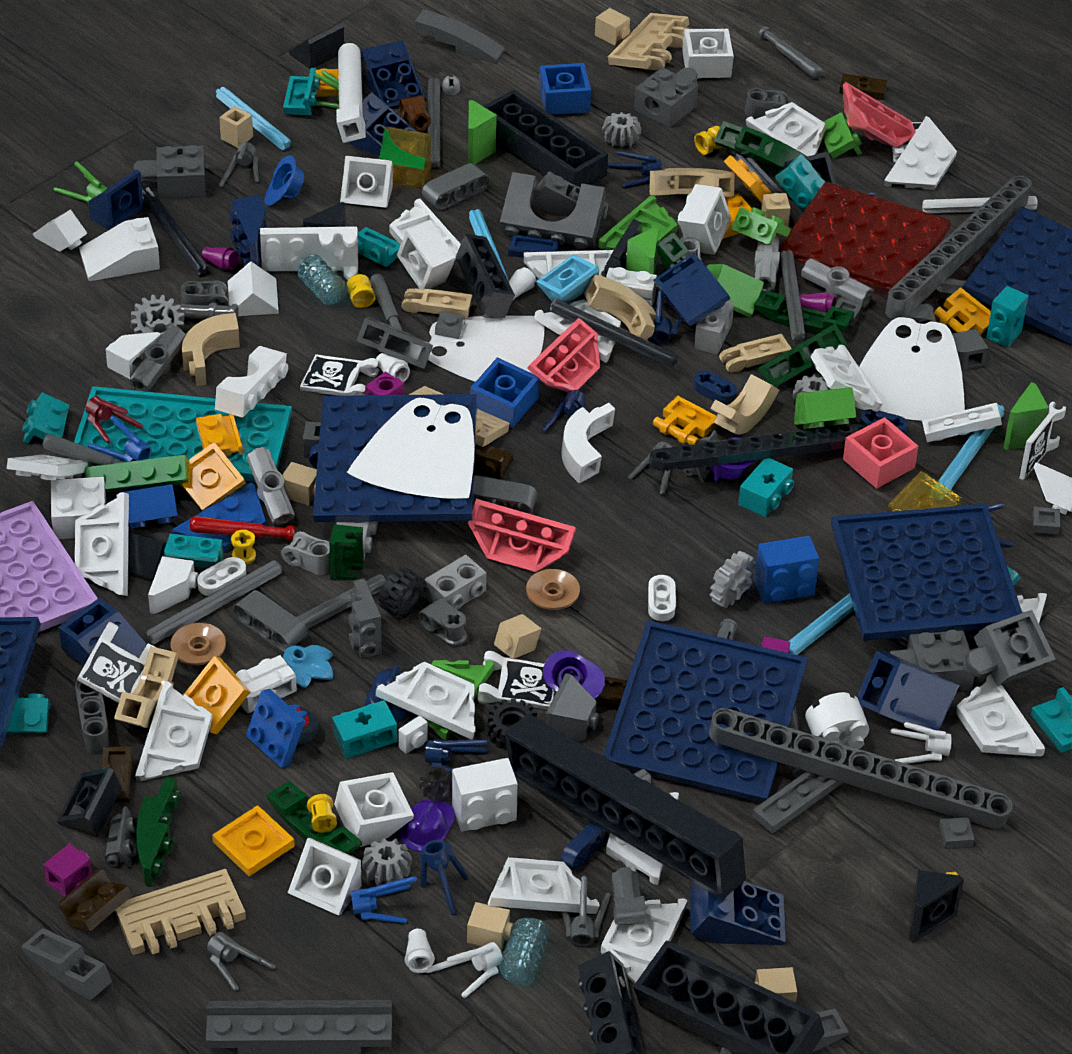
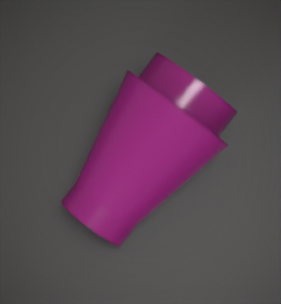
M205 247L202 251V258L205 261L225 271L233 270L238 265L239 254L231 247Z
M830 292L801 294L800 302L801 307L828 313L831 306L835 307L837 298L836 295H831Z

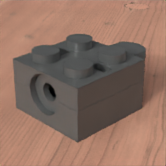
M663 67L635 88L634 110L669 128L697 107V72L691 68H683L675 74Z
M203 146L157 147V160L137 161L133 166L134 171H141L142 183L157 182L159 199L206 197Z
M1030 610L982 629L974 636L978 648L966 654L963 658V666L966 672L973 677L990 672L996 685L1000 686L1044 669L1055 660V656L1033 611Z
M963 630L910 634L907 650L890 652L897 657L958 684L957 692L972 691L974 677L969 675L963 666V658L970 652Z

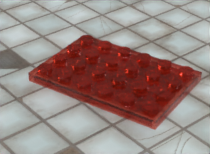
M825 181L779 250L780 253L783 250L786 252L791 250L794 259L805 263L811 258L829 268H845L849 272V277L890 290L940 244L950 229L951 223L949 219Z

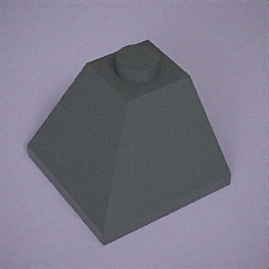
M566 673L546 712V724L579 742L587 738L591 729L595 730L599 714L596 713V700L572 675Z

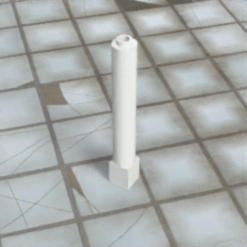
M353 43L342 45L338 51L339 109H337V125L343 143L366 137L362 113L361 51Z

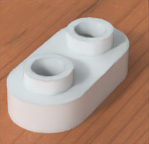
M230 557L206 569L197 578L198 590L203 595L209 596L246 575L245 562L240 558Z
M657 575L650 579L648 585V613L657 621L670 620L675 615V582L669 576Z

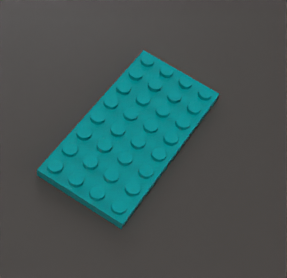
M92 386L88 398L89 401L92 397L98 396L107 402L128 410V413L124 415L143 425V428L139 429L116 417L135 436L151 446L152 452L148 459L186 455L188 460L203 450L196 418L222 414V416L229 415V413L215 410V398ZM257 403L254 409L250 410L243 418L234 415L243 454L233 452L231 456L226 457L245 481L256 482L247 461V454L254 451V449L261 447L269 449L278 470L292 415V406ZM84 410L74 442L88 447L87 445L91 443L126 455L124 446L130 438L111 420V417L107 421H98L110 439V443H106L94 425L87 421L89 414ZM114 457V459L126 462L125 460Z

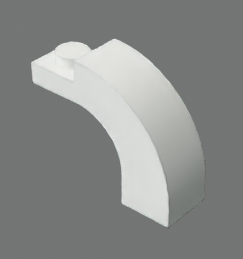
M610 403L600 408L597 407L590 413L582 407L567 421L562 443V460L569 474L578 483L599 473L602 456L590 445L588 440L613 426L615 408Z

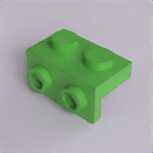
M842 112L824 121L826 130L823 140L833 159L854 148L857 155L862 154L859 147L862 141L857 132H853L855 130L847 124L848 119L845 118Z
M740 207L732 225L733 230L768 245L772 244L776 233L788 237L791 228L783 225L785 220L773 215L768 219L764 217L766 212L754 207L751 211Z

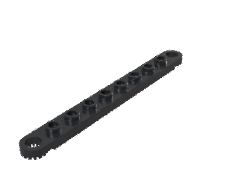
M864 423L842 424L836 427H818L812 430H795L788 433H772L771 435L750 436L740 439L730 438L724 441H706L700 444H682L676 447L660 448L651 451L649 465L653 469L658 468V471L660 469L662 471H665V469L669 471V469L672 470L673 468L682 470L844 449L846 437L868 425Z

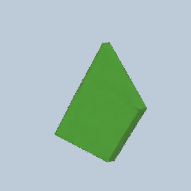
M469 100L468 164H476L496 152V114L474 100Z
M653 227L628 239L626 270L634 272L646 271L649 274L655 275L659 227Z
M709 264L707 268L729 294L731 299L728 301L734 302L733 310L751 317L754 311V304L759 298L764 282L724 264Z
M1030 383L1010 411L1003 447L1006 450L1024 448L1026 441L1048 415L1049 407L1035 383Z

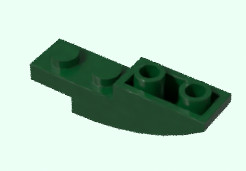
M725 121L722 122L714 140V143L718 146L756 159L759 164L780 172L784 170L785 161L793 160L803 154L793 147L744 125L741 128Z
M165 777L156 798L144 797L138 816L136 832L138 858L145 886L148 887L152 886L156 876L159 877L161 875L165 854H170L173 846V837H170L169 834L171 813L173 808H178L181 799V792L177 789V779Z

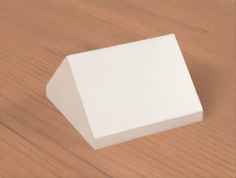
M346 156L340 202L387 208L393 188L392 161Z
M249 262L228 280L229 306H232V304L238 305V316L279 314L276 278L256 264Z
M307 838L288 893L336 915H341L352 900L351 891H357L362 886L361 860L316 840Z

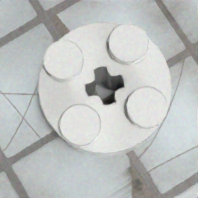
M835 693L819 700L820 705L813 709L812 705L808 708L805 718L812 735L857 749L864 745L863 739L869 733V726L856 696L851 698L849 693Z

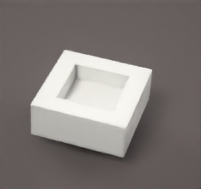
M418 716L399 729V748L405 754L421 747L427 741V721L421 716Z

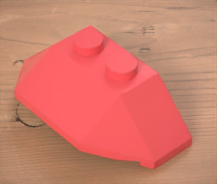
M845 82L843 84L844 112L848 119L847 124L853 130H860L870 140L875 139L882 144L895 148L912 139L916 131L911 120L849 83Z
M578 318L527 369L536 375L547 387L567 393L572 390H578L600 368L597 345L598 334Z
M479 499L475 501L473 517L468 522L487 559L534 573L543 570L568 554L576 531L574 526Z

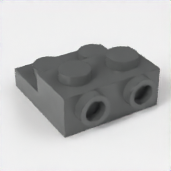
M365 579L354 581V593H351L352 612L348 615L349 624L352 629V633H349V640L352 649H357L362 659L382 654L381 615Z

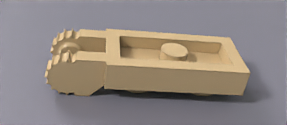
M409 288L405 292V299L401 306L403 310L411 313L420 311L440 314L442 311L464 315L468 318L472 305V295L432 289Z
M778 334L738 344L736 347L723 350L719 357L723 363H726L727 371L734 373L740 372L744 367L767 363L790 350L791 347L783 335Z

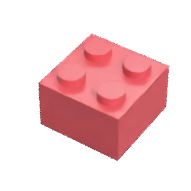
M884 417L846 437L843 460L877 489L915 468L919 446Z

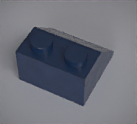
M133 171L88 201L90 219L110 230L144 208L141 171Z

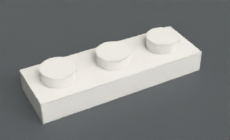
M997 403L922 420L927 442L940 441L944 438L966 435L969 432L991 429L1002 425Z

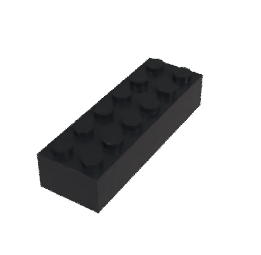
M512 90L483 106L496 114V141L544 175L549 171L578 187H581V184L591 185L607 176V152L516 90Z
M667 940L633 986L640 1006L736 1054H811L825 1034L818 1013Z

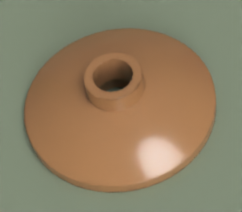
M546 569L530 577L526 585V593L530 601L536 606L548 610H560L575 603L580 594V586L577 579L570 573L559 569Z
M192 623L183 626L175 632L171 639V651L179 654V661L189 665L208 664L214 656L220 657L226 647V639L223 632L219 628L207 623Z

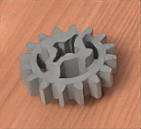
M151 295L150 301L142 298V305L135 304V311L131 312V328L134 329V334L158 332L162 336L167 328H171L172 325L181 330L184 329V322H182L184 321V313H180V305L174 306V299L171 298L167 302L164 295L160 297V300L156 299L155 295ZM170 314L174 319V323H172L171 319L169 318ZM141 318L143 319V322L146 324L145 327L141 323Z
M739 551L737 554L733 553L731 559H726L725 564L715 572L713 577L715 583L710 588L713 590L710 594L713 602L727 608L729 604L732 606L735 600H739L741 595L750 588L752 584L750 577L755 573L753 568L756 565L753 557Z

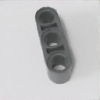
M469 163L427 182L422 189V196L437 210H443L484 191L489 185L490 178L474 163Z
M474 476L473 507L476 499L532 515L538 496L535 488L527 484Z
M254 590L233 606V612L242 624L282 652H285L290 646L297 645L308 636L307 629L302 621L257 590Z
M77 680L75 689L84 747L89 753L101 754L103 753V747H109L110 744L103 695Z

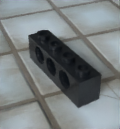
M465 234L456 254V259L484 316L505 318L515 296L487 237Z
M607 951L578 965L581 977L578 979V983L585 995L586 1003H584V1010L590 1019L591 1028H589V1034L596 1046L597 1053L595 1054H644L624 964L613 953Z

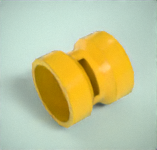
M719 126L711 127L707 132L702 131L695 135V145L702 155L713 152V149L722 148L714 143L720 129Z
M354 275L347 281L346 287L355 307L366 308L373 304L375 294L366 275Z

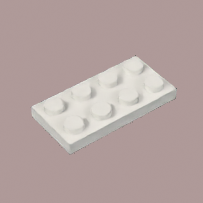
M49 455L8 458L7 469L16 470L15 475L31 477V475L41 474L40 478L46 480L82 477V473H85V467H92L91 463L82 460Z

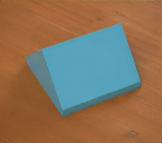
M573 254L536 282L552 302L555 299H559L569 304L586 291L594 274L599 275V268Z

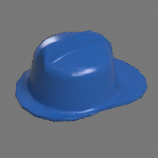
M288 155L284 157L277 165L265 195L264 202L267 206L277 203L282 197L290 199L299 194L304 182V172L296 166L293 156Z

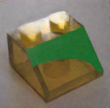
M392 127L385 128L379 159L392 161L393 183L424 187L431 172V134Z

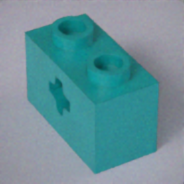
M1006 286L993 300L987 339L1008 348L1020 335L1028 301L1027 294Z
M771 458L764 459L740 486L738 505L766 517L772 509L775 510L778 507L781 498L791 492L794 485L792 480L793 468Z
M385 700L332 717L334 737L345 759L398 742L397 723Z

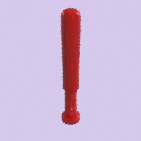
M197 516L192 517L189 523V529L194 533L233 535L238 530H248L258 538H261V536L285 538L288 542H292L295 535L294 526H287V528L267 527L257 523Z

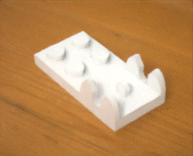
M357 227L260 228L261 260L264 271L320 270L321 277L326 281H330L337 270L343 271L344 277L347 280L358 274Z

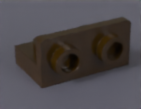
M476 444L474 472L501 480L513 461V453L488 445L482 447Z
M97 869L59 901L58 906L70 927L92 931L132 896V893L127 885L110 882L105 871Z

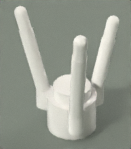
M908 722L904 723L906 728L921 733L891 729L892 734L926 741L925 750L931 752L928 755L895 759V761L910 764L930 760L941 761L942 755L949 756L951 734Z
M491 942L478 949L450 956L447 958V961L433 965L426 973L472 960L475 968L478 971L484 970L485 973L462 993V997L466 998L489 977L498 973L497 966L503 963V956L499 947L494 942Z

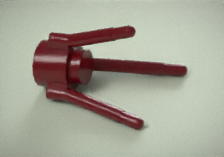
M98 396L92 397L86 404L85 410L89 414L87 421L94 425L106 443H110V439L98 421H107L111 415L139 429L143 428L141 423L124 415L128 413V410L107 402Z

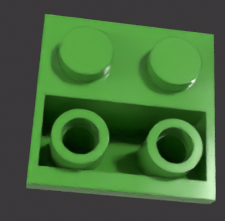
M853 387L797 394L794 425L802 424L803 429L824 427L825 421H827V426L849 424L848 419L856 417Z

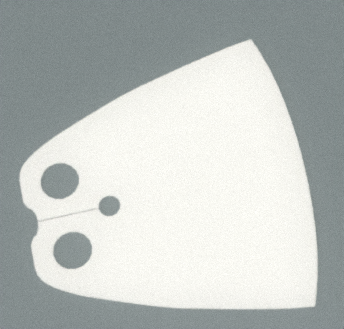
M487 316L465 317V324L459 339L435 335L437 322L432 324L429 331L432 337L429 343L433 345V348L437 346L445 347L447 353L444 356H435L431 352L428 360L439 367L474 382L477 381L497 357L530 372L527 367L541 354L544 340V325L536 321L535 316H505V318H491ZM462 341L465 345L458 347L456 343Z
M903 317L892 320L873 343L859 367L883 403L879 411L919 421L964 411L962 371L955 341L950 329L945 324L938 322L919 324L913 319ZM901 325L910 327L911 335L907 338L898 337L896 335L897 327ZM930 330H938L942 334V339L939 342L932 343L927 340L926 334ZM917 345L920 347V351L914 353L911 348ZM854 401L855 407L862 410L870 409Z
M416 398L410 401L380 428L353 462L347 473L365 482L399 492L436 498H469L474 464L473 423L469 410L464 406L456 404L438 405L434 400L426 398ZM425 405L430 409V413L423 418L414 415V409L417 406ZM448 412H458L461 416L460 421L454 424L447 423L444 417ZM429 425H434L436 427V430L433 432H429L427 430V427Z

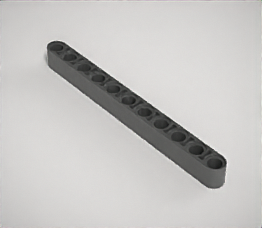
M1015 176L1010 179L892 287L888 294L885 314L891 319L906 318L1007 224L1022 207L1027 205L1032 185L1031 180L1024 176Z
M720 708L712 715L709 736L718 744L956 818L968 817L970 822L991 829L1002 828L1012 810V802L1009 797L999 792L728 708ZM718 724H724L727 728H722ZM749 732L754 734L755 736H748L745 733ZM772 741H779L782 745H776ZM800 749L807 750L809 753H803ZM827 758H833L837 762H831ZM854 766H859V767L863 768L864 770H863V771L858 770V769H856ZM882 775H888L892 779H886ZM909 783H914L919 788L912 787ZM937 792H942L946 796H941ZM964 800L971 801L974 805H969ZM992 809L999 810L1001 814L994 812Z

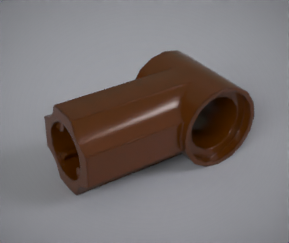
M417 96L399 100L402 119H408L410 125L416 128L417 131H425L431 124V119L426 111L424 97Z

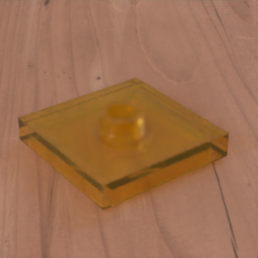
M920 471L887 506L888 510L893 512L958 506L962 500L959 495L923 471Z

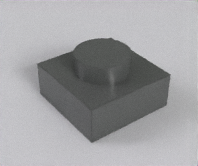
M840 297L835 307L854 311V317L849 324L854 326L862 312L863 304Z
M441 311L435 326V335L459 339L465 324V316Z
M1033 507V533L1059 535L1061 527L1060 509Z
M968 817L940 819L939 828L945 849L973 847L975 839Z

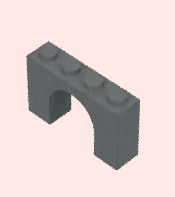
M512 172L500 219L502 233L511 237L513 235L555 240L559 242V245L564 243L571 244L581 249L587 247L594 248L606 200L605 187L581 184L577 204L571 215L563 220L550 222L540 219L532 211L537 189L536 176Z

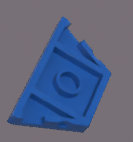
M252 482L195 515L197 517L257 523L266 526L261 504ZM190 519L172 529L173 534L220 539L223 544V553L234 548L231 543L232 535L191 532L189 529Z

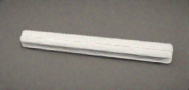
M1029 196L1025 208L1029 210L1037 209V198ZM990 198L924 200L922 209L925 214L975 212Z

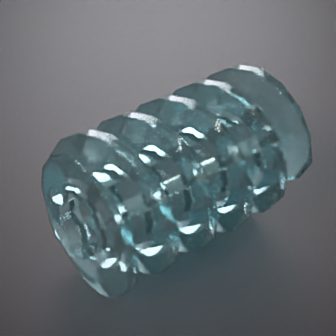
M310 255L300 264L298 277L322 303L333 305L346 296L348 292L346 282L319 255Z
M522 918L514 923L505 948L506 950L499 964L500 973L507 981L519 986H528L533 983L534 975H536L538 970L537 966L541 962V956L544 953V947L550 935V928L546 923L535 918Z

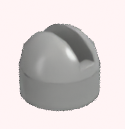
M456 76L445 77L442 83V91L447 95L459 93V79Z

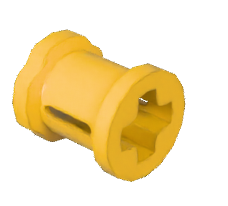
M248 530L236 531L231 536V543L234 546L232 557L242 559L246 565L250 564L256 558V552L253 549L255 536Z
M318 794L311 797L307 802V808L313 817L311 820L312 828L319 833L329 832L337 825L336 815L332 813L333 800L329 795Z

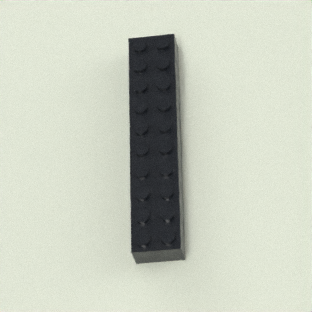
M527 714L505 731L508 759L515 777L722 900L746 880L743 837L737 832L729 830L717 823L713 818H708L696 811L692 806L682 803L671 794L663 792L647 780L637 777L626 768L616 765L607 757L597 754L586 745L578 743L565 733L557 731L543 720H538L530 714Z

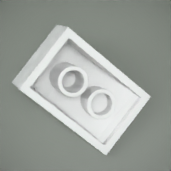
M148 217L124 221L79 247L88 281L160 269L158 245Z

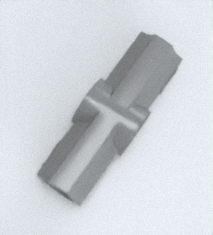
M775 235L771 245L758 241L754 271H756L755 279L764 282L761 292L763 290L769 292L775 288L780 252H778L779 237Z
M810 258L802 269V277L826 288V292L836 295L837 299L840 297L863 304L865 308L873 296L874 289L850 278L849 272L845 268H829Z
M264 447L254 449V451L247 454V461L258 486L257 495L265 503L272 524H277L278 526L286 524L294 519L295 514L283 486L284 477L277 471L269 449Z

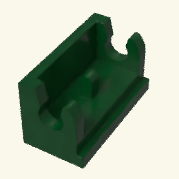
M334 524L329 541L330 580L358 579L357 573H348L347 570H363V527Z

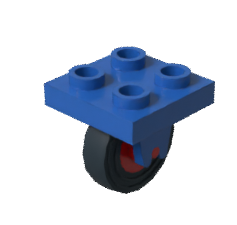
M269 688L261 690L246 737L279 767L284 768L290 766L297 743H308L315 738L319 729V721L315 714L307 708L297 704L285 703Z

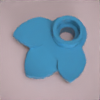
M310 645L305 648L290 646L285 650L283 659L287 666L289 665L295 673L296 684L307 688L311 678L321 680L333 679L332 666L328 662L333 654L325 647Z

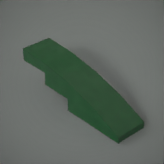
M834 324L760 366L758 370L765 382L776 387L814 365L815 363L811 359V355L815 349H826V347L832 346L836 350L839 345L847 346V343L837 325Z

